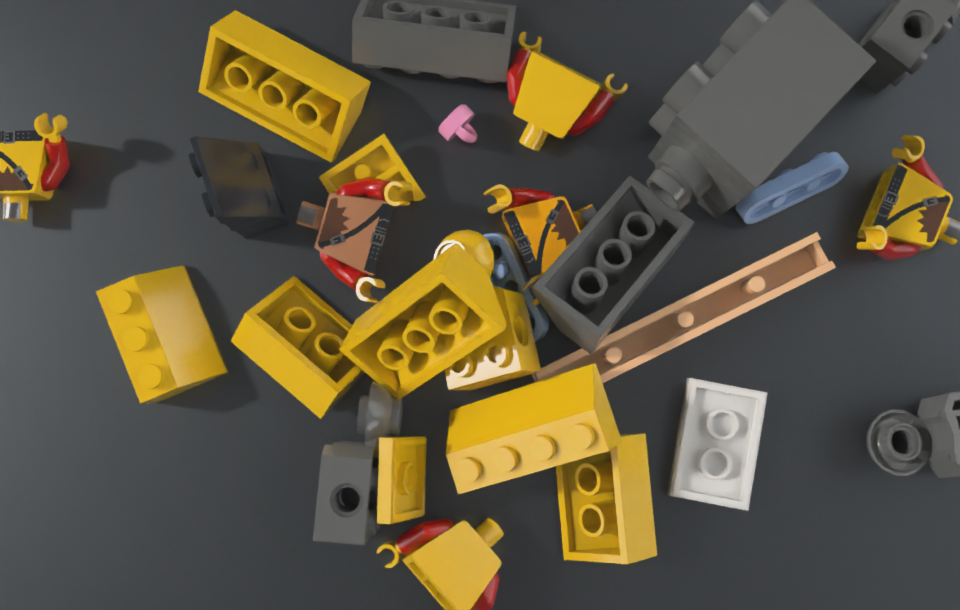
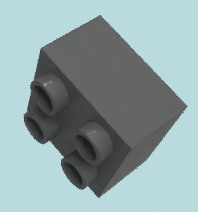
M755 0L720 39L721 45L703 65L699 61L693 64L662 99L664 104L648 122L662 137L648 156L655 164L656 169L647 179L646 183L651 192L667 207L674 211H680L690 201L696 202L716 220L757 189L876 62L869 53L809 0H786L773 15Z

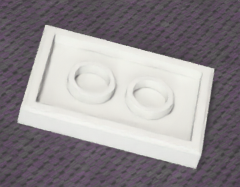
M687 378L667 495L749 511L767 392Z

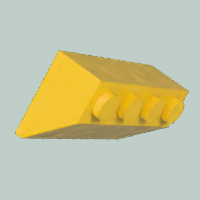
M235 10L210 26L198 92L332 163L362 112L371 81Z
M456 242L358 317L339 350L372 379L384 386L396 399H401L504 331L507 324L488 271Z
M596 363L450 410L446 458L458 494L607 452L622 443Z

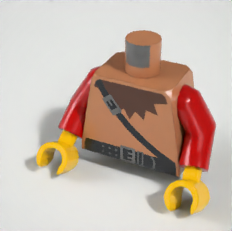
M365 177L344 183L338 188L337 192H331L326 208L305 201L302 202L296 224L319 230L314 248L320 251V259L340 281L356 290L358 298L362 301L378 302L370 294L373 285L385 289V282L383 280L370 278L368 275L374 276L394 206L410 205L409 201H402L399 196L401 188H412L410 182H390Z

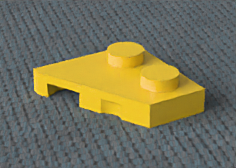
M382 134L319 176V179L329 193L337 192L338 188L344 183L371 177L390 182H410L412 188L400 189L399 196L402 201H421L426 198L385 134Z

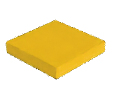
M426 436L379 438L377 523L393 524L424 516Z

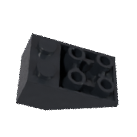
M197 136L189 138L194 151L189 154L190 164L195 175L198 178H203L207 192L202 193V200L210 217L215 216L221 224H225L231 231L237 232L246 239L290 224L267 154L258 143Z

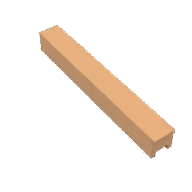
M818 232L607 335L592 355L581 348L541 368V372L531 375L534 381L538 382L596 363L602 383L836 267L833 261H828L818 242L821 238Z

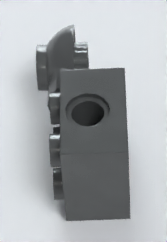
M893 0L859 43L876 60L860 80L879 93L889 84L896 87L908 73L911 75L915 73L929 55L925 53L932 43L937 44L960 16V0Z
M374 381L371 384L369 396L361 395L358 408L357 432L358 434H365V442L340 440L339 442L324 445L321 454L313 541L364 545L372 534L375 535L376 530L380 529L381 524L377 523L376 504L379 438L390 437L391 435L399 436L403 401L402 399H394L384 386ZM346 487L353 488L358 492L360 497L359 504H352L346 499Z
M960 392L921 399L916 416L905 410L895 409L879 414L870 424L866 435L867 449L871 459L880 469L895 476H909L917 473L927 463L938 478L960 477ZM892 437L896 441V450H894L891 444Z

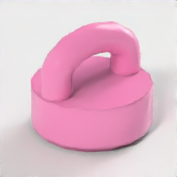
M461 104L441 123L438 132L447 141L458 135L463 141L474 143L477 140V134L469 122L475 113L466 104Z

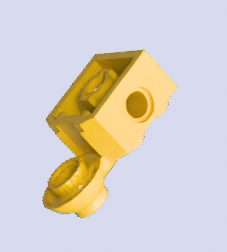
M472 230L455 231L445 237L437 247L434 259L457 242L488 271L489 277H491L494 268V252L489 241L481 233ZM493 285L507 324L506 328L445 369L448 390L471 391L541 372L526 299L523 293Z

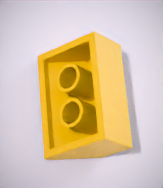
M184 265L134 275L96 291L140 404L158 403L228 373Z
M295 276L245 312L231 339L235 346L320 419L346 395L364 374L360 367L339 350L352 325Z
M645 433L620 434L622 443L611 450L556 466L564 560L631 564L657 556Z

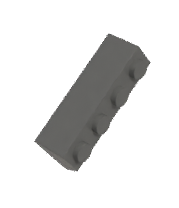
M361 0L352 19V63L363 64L371 69L383 67L398 68L410 74L421 72L437 73L442 77L450 79L461 76L477 78L484 83L507 82L506 75L509 69L517 6L474 0Z
M629 176L534 284L532 291L558 330L592 355L683 244L695 222L682 212L674 211L667 207L650 189L632 176Z

